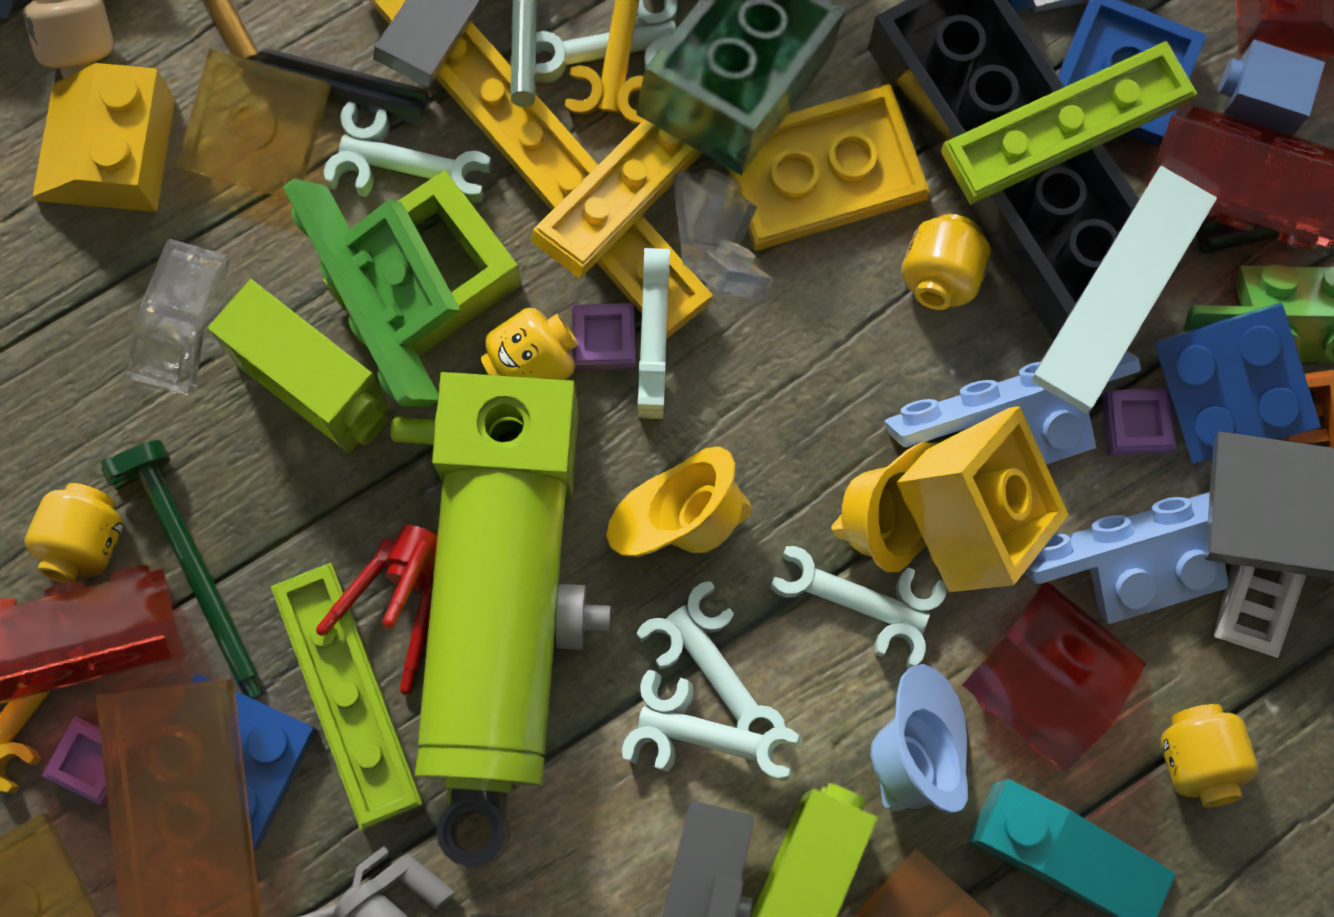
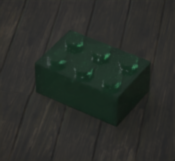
M700 0L645 67L636 115L742 176L830 58L846 9L831 0Z

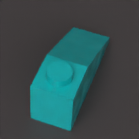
M1009 779L993 783L966 842L1112 917H1158L1176 875L1175 872L1073 811Z

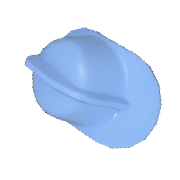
M924 664L908 668L901 677L897 692L896 716L878 732L871 744L870 756L874 771L880 781L882 804L890 811H900L906 808L918 809L933 805L938 810L952 814L963 810L968 800L965 715L959 697L950 682L937 669Z

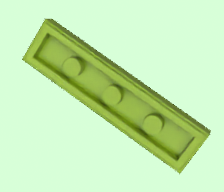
M1165 41L944 142L941 153L971 205L1190 104L1198 93L1168 42Z
M328 563L270 586L360 830L364 831L424 806V801L351 608L339 619L327 635L320 636L316 633L317 625L344 593L335 566L332 563Z

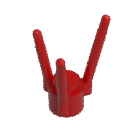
M403 525L395 542L388 539L382 540L374 558L316 627L318 635H327L385 566L389 567L385 574L386 578L397 585L383 618L382 624L386 629H391L395 626L411 591L420 592L423 587L400 684V693L403 695H409L412 692L429 627L437 535L414 525Z

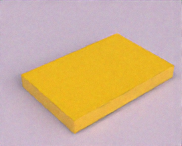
M891 84L718 134V145L755 251L928 200L930 195L928 184Z

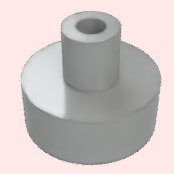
M559 584L556 612V649L583 650L585 631H610L611 606L586 605V585Z

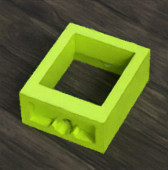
M445 169L397 202L403 203L415 227L437 213L481 272L451 292L461 311L413 345L418 356L424 354L522 285L518 264ZM325 278L322 279L339 306L346 310L347 307L339 292L330 286Z
M252 279L244 285L207 327L235 365L348 454L359 443L363 446L369 444L384 427L387 421V415L384 413L390 406L373 374Z
M828 783L826 788L822 787L821 791L813 788L802 795L751 917H837L878 818L863 811L866 802L865 798L831 783Z

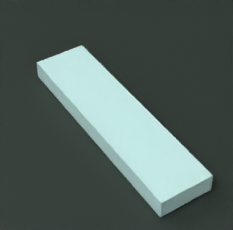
M1160 166L1030 381L1087 414L1093 408L1217 197Z

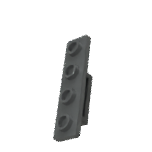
M697 801L689 804L662 917H750L752 899L741 896L744 881H741L754 825L753 816Z

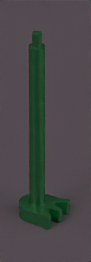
M161 440L145 442L102 460L101 464L103 467L101 470L108 485L114 486L115 490H119L137 480L140 481L237 685L243 684L248 696L252 699L261 696L262 692L255 680V677L258 676L256 668L160 471L171 459L164 443Z

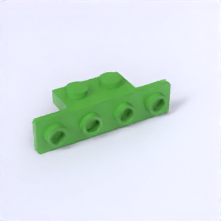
M292 179L283 187L293 206L291 209L292 218L298 228L310 238L322 260L320 262V270L323 277L330 286L339 292L350 313L348 318L349 325L353 333L368 347L379 368L378 379L382 388L401 406H432L438 401L439 394L413 345L461 310L403 203L387 200L350 229L326 186Z
M1240 266L1234 285L1241 306H1191L1182 331H1189L1282 302L1301 363H1334V267Z

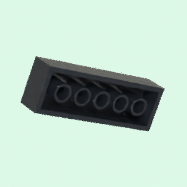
M905 0L876 16L867 49L1047 331L1055 340L1138 203L1139 198L1104 145L1101 144L970 205L941 153L944 142L1058 91L1065 86L1008 0ZM1179 261L1165 287L1183 268L1181 261Z

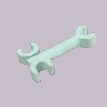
M639 0L635 23L638 27L634 29L630 53L646 50L644 57L645 72L647 77L653 81L658 80L657 61L665 56H670L678 62L681 76L688 75L689 49L683 41L678 39L675 25L678 10L677 0H664L665 9L660 13L648 12L644 8L643 0ZM536 32V54L549 52L554 56L550 62L536 64V82L544 84L554 82L562 76L567 65L605 58L609 33L562 41L551 32Z
M348 102L343 107L340 117L345 134L340 141L339 153L333 155L326 162L324 168V178L329 189L336 190L339 178L344 172L349 170L359 173L356 179V190L359 196L366 197L372 190L374 183L369 165L427 179L433 178L445 169L471 203L483 201L484 193L482 186L470 184L464 178L466 174L474 170L491 173L492 164L489 156L483 152L469 151L453 160L382 143L390 130L386 110L378 109L374 123L370 127L359 128L355 126L359 116L356 104Z
M644 248L638 418L663 419L670 249Z
M786 546L782 558L797 564L801 569L802 576L796 582H787L781 578L774 577L770 588L777 595L785 598L796 597L806 591L889 623L891 625L886 626L876 638L874 654L882 657L888 648L890 639L900 637L908 642L911 649L906 667L910 668L920 663L926 651L925 640L922 634L927 625L930 612L934 611L943 602L947 593L944 581L938 580L930 598L918 599L913 595L910 588L915 570L907 568L898 578L895 586L897 599L816 569L812 557L804 549L796 546Z
M711 581L696 586L689 595L688 605L680 607L666 619H649L640 626L637 631V638L640 642L648 639L655 633H663L671 641V647L667 653L662 654L656 659L659 669L669 668L675 664L682 654V647L684 645L738 721L736 728L748 731L749 725L755 720L767 721L771 728L785 727L784 719L778 711L768 706L757 705L706 632L714 633L726 628L734 616L730 608L715 618H709L701 613L699 609L700 602L714 592L715 587Z
M648 670L643 676L640 689L641 696L646 704L641 710L638 728L630 732L624 740L622 747L623 759L636 764L642 746L648 742H656L659 753L656 758L655 767L661 771L668 772L674 765L676 758L675 745L671 740L673 738L755 760L761 769L773 779L780 781L792 780L794 772L787 767L775 765L772 760V752L777 745L782 743H789L793 746L802 745L803 739L792 729L785 727L772 728L764 733V735L681 714L692 702L694 695L693 684L687 679L680 678L675 695L668 700H660L658 688L662 676L652 670Z

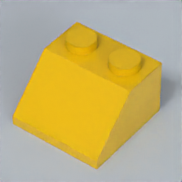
M94 63L53 83L32 196L36 201L157 212L176 100L158 69Z
M1020 406L1007 408L928 448L897 481L905 505L911 511L929 549L931 559L937 566L949 592L1014 586L1069 516Z

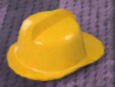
M921 442L905 451L888 467L863 472L851 480L845 490L842 514L831 526L833 535L838 539L848 541L850 546L861 554L871 556L875 564L885 572H900L909 565L913 558L927 545L911 511L905 505L897 481L928 448L938 443Z
M719 446L705 448L689 457L683 463L649 479L632 490L616 507L609 520L606 536L611 549L622 556L639 557L655 552L669 544L691 553H707L719 547L731 535L736 526L749 518L752 513L750 501L740 491L734 481L735 461L731 453Z

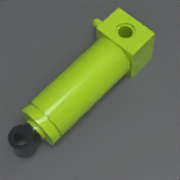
M441 372L436 418L395 417L391 423V439L394 442L434 445L432 463L442 480L418 746L421 748L417 749L415 777L445 781L444 789H447L446 809L440 816L437 826L438 844L444 855L451 861L467 867L489 865L499 859L506 850L510 838L509 821L506 818L508 794H511L512 785H543L545 758L541 756L545 755L564 507L565 498H572L579 416L574 381ZM507 432L520 433L516 439L510 442L502 443L497 441L501 435ZM471 813H482L488 818L492 827L490 842L478 852L466 851L457 840L459 823L465 816Z

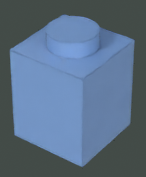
M1254 40L1241 59L1231 58L1224 70L1218 88V93L1226 96L1220 118L1290 140L1310 116L1325 62Z

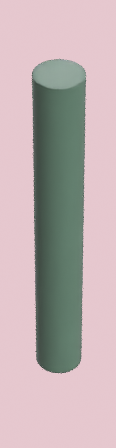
M513 0L511 102L520 107H527L535 102L537 0Z

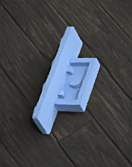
M1126 351L1109 381L1141 371L1139 357ZM1041 362L1024 366L1019 370V376L998 383L993 380H983L968 384L961 388L960 395L940 402L933 399L912 402L901 409L900 415L885 420L888 433L901 446L910 447L956 431L960 433L1007 408L1020 406L1046 464L1096 448L1089 412L1085 414L1030 381Z
M1210 492L1188 499L1183 497L1166 498L1156 502L1152 506V510L1128 517L1123 515L1106 516L1096 520L1092 524V528L1069 535L1055 533L1024 572L1035 584H1041L1090 569L1098 613L1108 624L1229 588L1225 563L1205 560Z

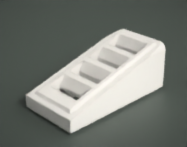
M1231 564L1228 575L1229 588H1226L1224 591L1213 636L1278 658L1306 575L1281 572L1279 583L1277 584L1253 576L1254 567ZM1248 587L1275 596L1273 607L1269 608L1244 600ZM1240 612L1269 621L1266 633L1236 624Z

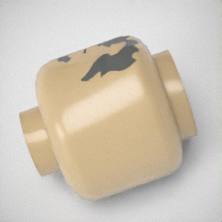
M34 0L23 11L32 50L37 62L45 67L60 68L61 75L64 78L97 63V61L109 55L114 48V41L103 0Z

